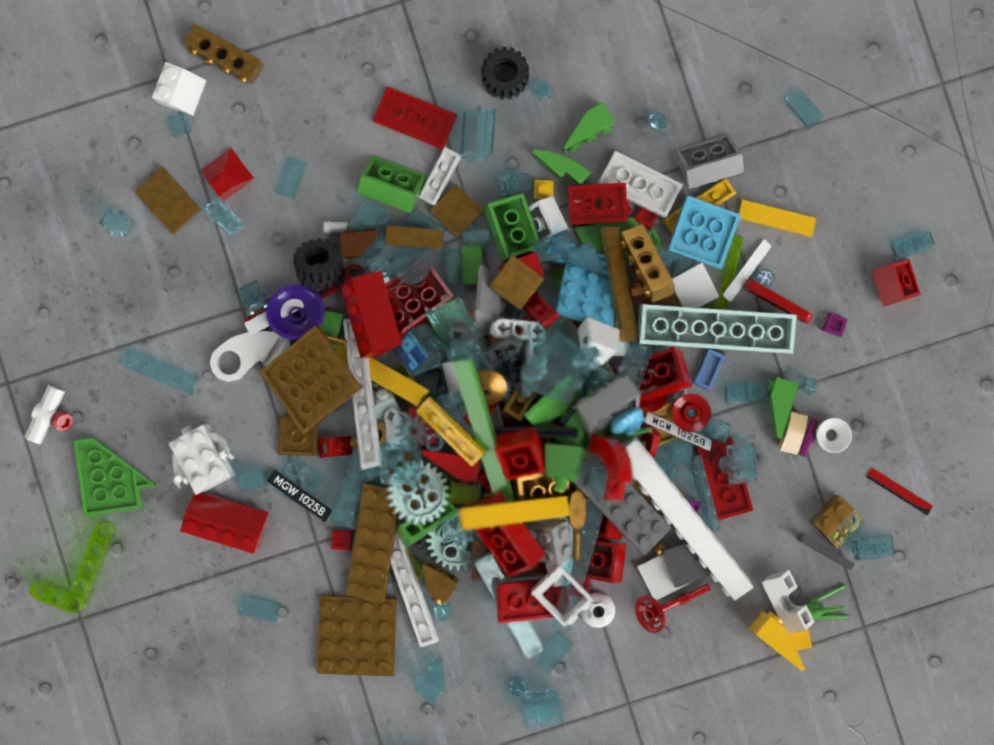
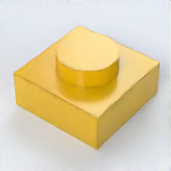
M535 180L534 200L552 197L554 181Z

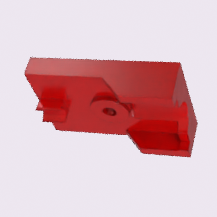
M626 182L568 186L571 226L628 222ZM597 202L601 203L600 207H596Z

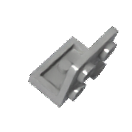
M561 519L550 527L529 522L524 524L546 554L540 562L558 566L572 557L567 520Z

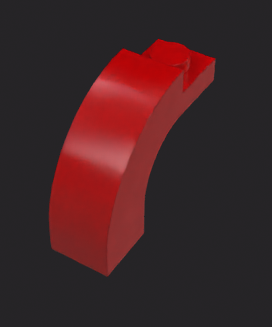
M591 434L588 453L601 457L607 470L603 499L623 501L626 482L632 483L633 478L630 455L626 447L618 439L608 435Z

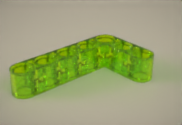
M107 521L99 523L94 527L71 589L48 580H41L30 586L29 595L35 600L69 613H78L84 610L89 604L115 536V525ZM103 526L108 529L107 536L101 532ZM96 544L101 547L100 554L95 552L94 547ZM89 562L94 565L93 572L89 571L87 567ZM81 581H85V582H86V584H87V589H86V590L82 589V587H81ZM39 585L44 588L43 594L38 591ZM57 592L62 595L61 601L56 598ZM74 599L79 600V608L75 607Z

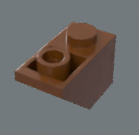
M366 228L364 232L345 230L344 234H340L342 258H363L380 238V232L375 231V228Z

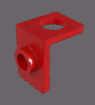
M351 436L318 439L319 458L352 455ZM324 443L326 444V447H327L326 453H324V451H323V444H324Z

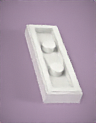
M444 147L418 198L435 206L462 156Z

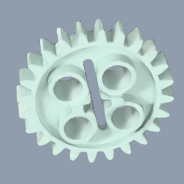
M412 461L410 466L405 463L403 464V469L401 467L397 468L398 474H391L394 480L387 482L392 487L386 489V491L391 492V495L386 497V499H392L393 501L389 504V507L395 506L393 514L399 512V519L406 517V523L413 519V525L418 524L419 520L421 525L426 523V519L430 523L433 521V517H440L438 512H444L445 510L442 506L448 505L444 498L450 496L445 493L449 486L443 485L447 479L441 480L440 478L443 473L437 474V467L430 469V463L423 466V461L418 462L417 465L415 461ZM420 475L423 476V477H425V479H426V484H425V485L422 484V483H420V481H419V476H420ZM402 483L408 485V492L402 490ZM419 490H420L421 494H420V495H416V494H415V491H419ZM428 493L434 496V502H430L427 499ZM411 501L417 504L416 510L411 509Z
M459 511L452 518L428 534L431 537L426 539V542L432 543L427 549L434 550L430 556L434 557L437 555L435 562L438 563L442 560V567L449 564V570L456 566L457 571L460 570L461 565L467 570V564H471V550H466L464 544L470 540H482L474 529H468L466 532H461L458 529L460 525ZM443 528L450 529L451 533L448 537L444 538L440 535V531ZM470 533L474 534V536L460 539V543L458 544L456 543V541H452L447 543L446 545H441V542L454 540L455 535H458L459 537H464ZM448 547L456 548V553L452 556L445 553Z

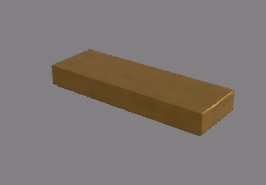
M386 225L385 245L443 249L444 230Z

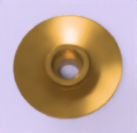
M490 369L477 371L486 405L499 402L504 397L507 388L503 376Z

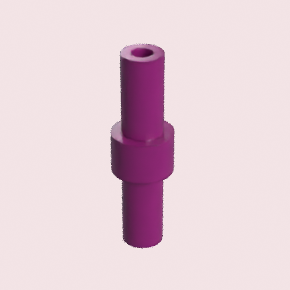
M810 419L799 452L800 456H807L810 444L813 443L815 438L814 432L818 420Z

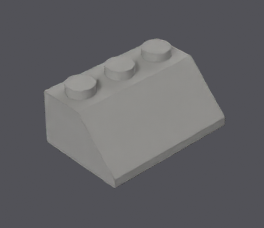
M730 134L675 150L683 179L689 189L744 172L742 152Z
M479 265L474 334L492 336L490 330L492 323L503 319V317H499V313L503 314L504 302H500V299H504V297L489 287L497 275L483 265Z
M627 375L623 378L618 377L607 388L602 387L594 393V396L589 399L586 397L579 401L576 406V413L590 438L591 434H596L611 425L613 419L620 411L630 407H639L640 393Z

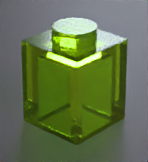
M451 481L448 501L473 505L474 501L478 499L479 491L474 484Z

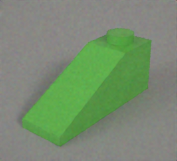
M773 377L772 380H769L766 390L768 391L767 397L774 438L782 439L799 384L779 377Z
M448 497L444 498L448 505L442 506L445 511L442 513L438 512L440 517H433L432 522L429 523L426 519V523L421 525L419 520L418 524L413 525V519H411L409 523L405 522L399 526L396 533L406 548L458 513Z

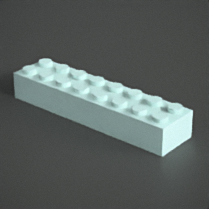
M639 304L637 323L639 340L636 342L640 344L793 354L797 315Z

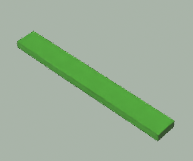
M472 358L455 360L452 364L476 442L486 451L481 458L492 493L500 491L508 503H514L516 500L510 480H507L494 451L496 434Z

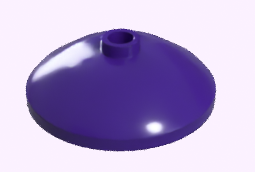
M291 284L280 288L272 295L266 309V317L271 329L280 337L288 340H298L314 326H321L325 316V307L320 295L312 290L311 287L307 289L305 285ZM291 299L302 301L303 308L293 307L289 311L288 316L281 317V308L285 302ZM296 314L301 315L298 319L294 318Z

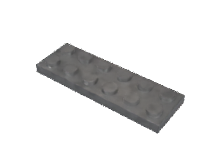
M588 445L584 449L586 454L577 482L573 483L642 555H645L671 527L627 482L623 501L603 499L607 477L606 465L601 457L588 453Z

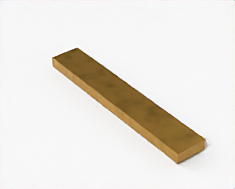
M619 227L601 228L617 326L620 330V342L637 341L639 337Z

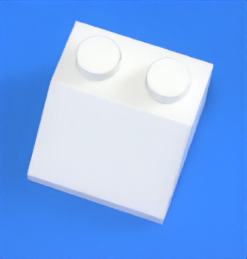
M165 62L152 98L161 105L193 116L206 80L184 68Z
M553 196L539 200L528 207L541 245L569 231Z

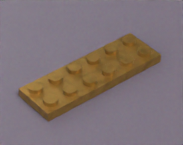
M365 482L363 483L346 595L383 603L386 596L399 512L393 514L395 506L389 507V504L393 502L392 499H386V497L391 495V492L386 491L389 487Z

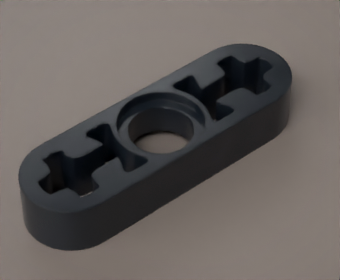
M524 343L519 351L520 353L506 360L509 384L515 391H522L528 384ZM519 358L522 365L514 367L511 364V359ZM517 372H520L519 379L524 381L521 385L514 382L517 378Z

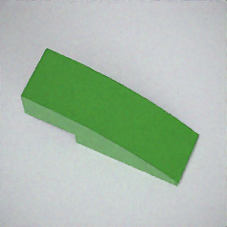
M534 149L532 152V156L559 180L566 175L579 186L591 174L582 165L560 154Z

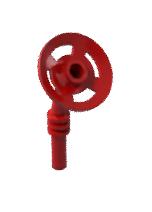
M707 583L690 592L685 591V594L681 593V596L678 594L677 598L662 605L651 596H642L635 605L637 619L645 630L650 633H658L665 627V611L680 604L683 606L684 603L691 602L693 598L711 591V588ZM645 600H650V601H651V602H648V603H646V604H643V602H644ZM642 611H645V615L649 619L648 622L644 618ZM661 623L659 627H654V625Z

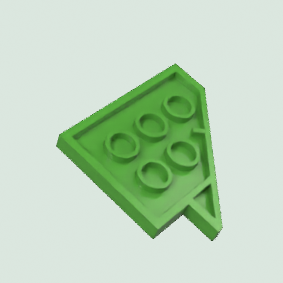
M96 438L73 441L84 517L143 508L141 489L157 487L155 482Z

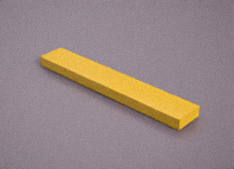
M337 345V352L348 366L346 347ZM368 358L372 381L418 407L421 406L429 392L428 389L377 360Z
M567 496L458 510L461 530L570 516Z

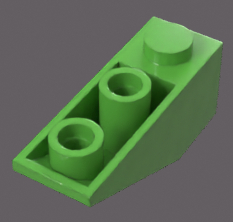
M604 102L585 113L563 148L564 153L568 151L572 153L580 148V144L584 142L588 144L596 139V135L601 132L604 135L613 129L612 126L615 120Z

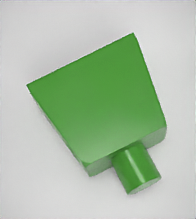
M555 444L545 445L546 476L550 480H555V491L565 492L567 482H577L586 454L583 447Z

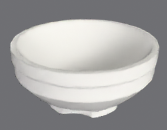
M829 418L818 426L816 440L823 450L830 453H839L850 445L852 432L845 421L839 418ZM831 429L836 432V438L833 441H829L826 438V432Z
M594 592L591 593L593 598L591 601L592 605L586 611L582 610L580 613L588 625L600 628L608 625L613 620L615 605L608 595ZM596 606L603 607V616H594L593 609Z

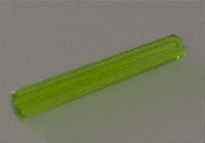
M735 235L732 239L718 294L719 297L716 302V308L722 310L727 308L728 300L723 294L734 280L744 240L743 237Z

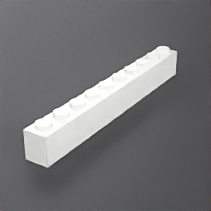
M633 435L625 441L623 445L626 447L632 462V479L639 481L641 484L639 487L646 496L648 494L653 499L651 502L654 507L664 512L663 517L669 525L673 524L676 527L675 532L679 538H685L688 542L686 545L693 554L697 553L700 557L698 560L704 568L708 567L710 569L711 577L716 583L719 581L722 584L721 589L727 597L731 595L734 600H737L754 588L749 577L636 436Z

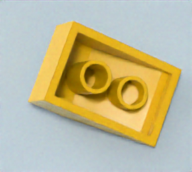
M762 610L749 629L803 672L805 667L787 629L781 625L783 621L769 611L767 614Z

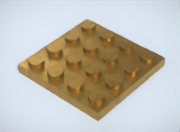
M319 325L314 326L260 371L303 434L309 432L363 389Z
M320 595L317 674L394 677L397 598H385L383 603L353 596Z

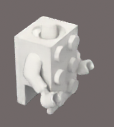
M210 424L201 425L194 430L189 425L180 430L183 436L169 443L173 451L172 462L175 475L173 482L179 488L182 480L185 484H188L189 481L197 495L236 475L227 458L228 456L232 460L234 456L229 452L226 439L217 432H213Z

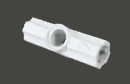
M52 385L47 386L41 402L35 406L31 417L33 419L24 438L37 444L42 443L49 426L52 425L53 416L58 412L57 409L65 391Z

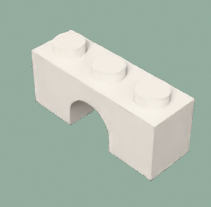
M790 570L772 574L762 582L774 610L783 621L781 625L787 629L789 634L805 631L814 623L807 605L797 606L789 599V594L797 588Z

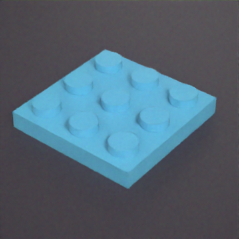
M686 196L667 251L717 269H722L741 215L691 196Z
M566 263L563 270L556 312L561 316L584 322L587 317H590L613 327L615 309L609 277Z

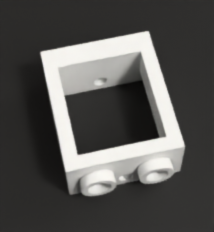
M561 564L555 565L531 589V593L564 627L567 624L571 625L578 618L577 614L582 610L586 611L592 605V595ZM562 574L583 595L565 615L543 595Z

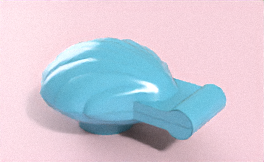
M630 407L620 411L613 419L611 431L615 434L626 433L628 436L636 432L646 420L642 415V409Z

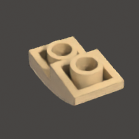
M790 411L785 432L778 445L780 451L798 454L807 426L808 416L806 414Z

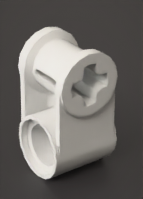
M389 408L384 416L386 440L391 447L395 448L412 440L410 418L407 412H398L395 408Z

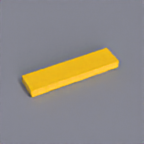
M724 178L697 196L696 199L719 206L735 195L736 192L727 178ZM682 207L662 220L671 235L675 229Z
M741 200L738 212L741 215L739 220L807 237H812L817 219L746 200Z
M431 397L427 398L416 410L471 466L486 453Z

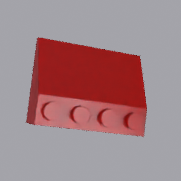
M425 256L385 284L401 339L409 330L417 337L429 329L432 325L426 313L455 299Z

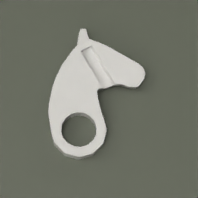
M259 331L253 335H250L248 332L234 336L212 353L210 360L211 370L220 380L227 382L240 380L259 361L267 366L291 346L290 340L269 331ZM227 351L235 352L241 360L239 370L232 375L224 373L219 366L220 357Z

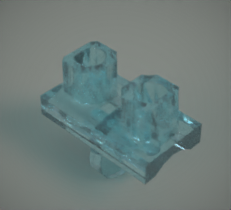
M459 390L437 396L438 405L456 423L460 422L462 413L459 408L465 406L464 400H461Z
M452 520L442 523L443 543L453 541L454 546L461 544L462 549L467 548L466 542L473 541L471 535L477 534L474 529L461 530V526L455 528Z

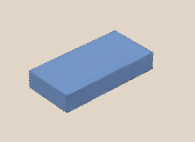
M708 348L692 384L711 391L726 356Z

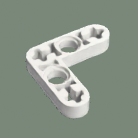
M500 319L492 323L491 333L498 339H503L508 335H517L514 328L516 325L521 327L522 334L519 337L521 340L526 341L528 377L533 380L544 377L547 370L545 329L538 322ZM500 326V328H508V330L501 332V330H498L497 327ZM533 346L539 348V356L533 354ZM535 367H536V369L539 370V373H537L536 371H534V368H535Z

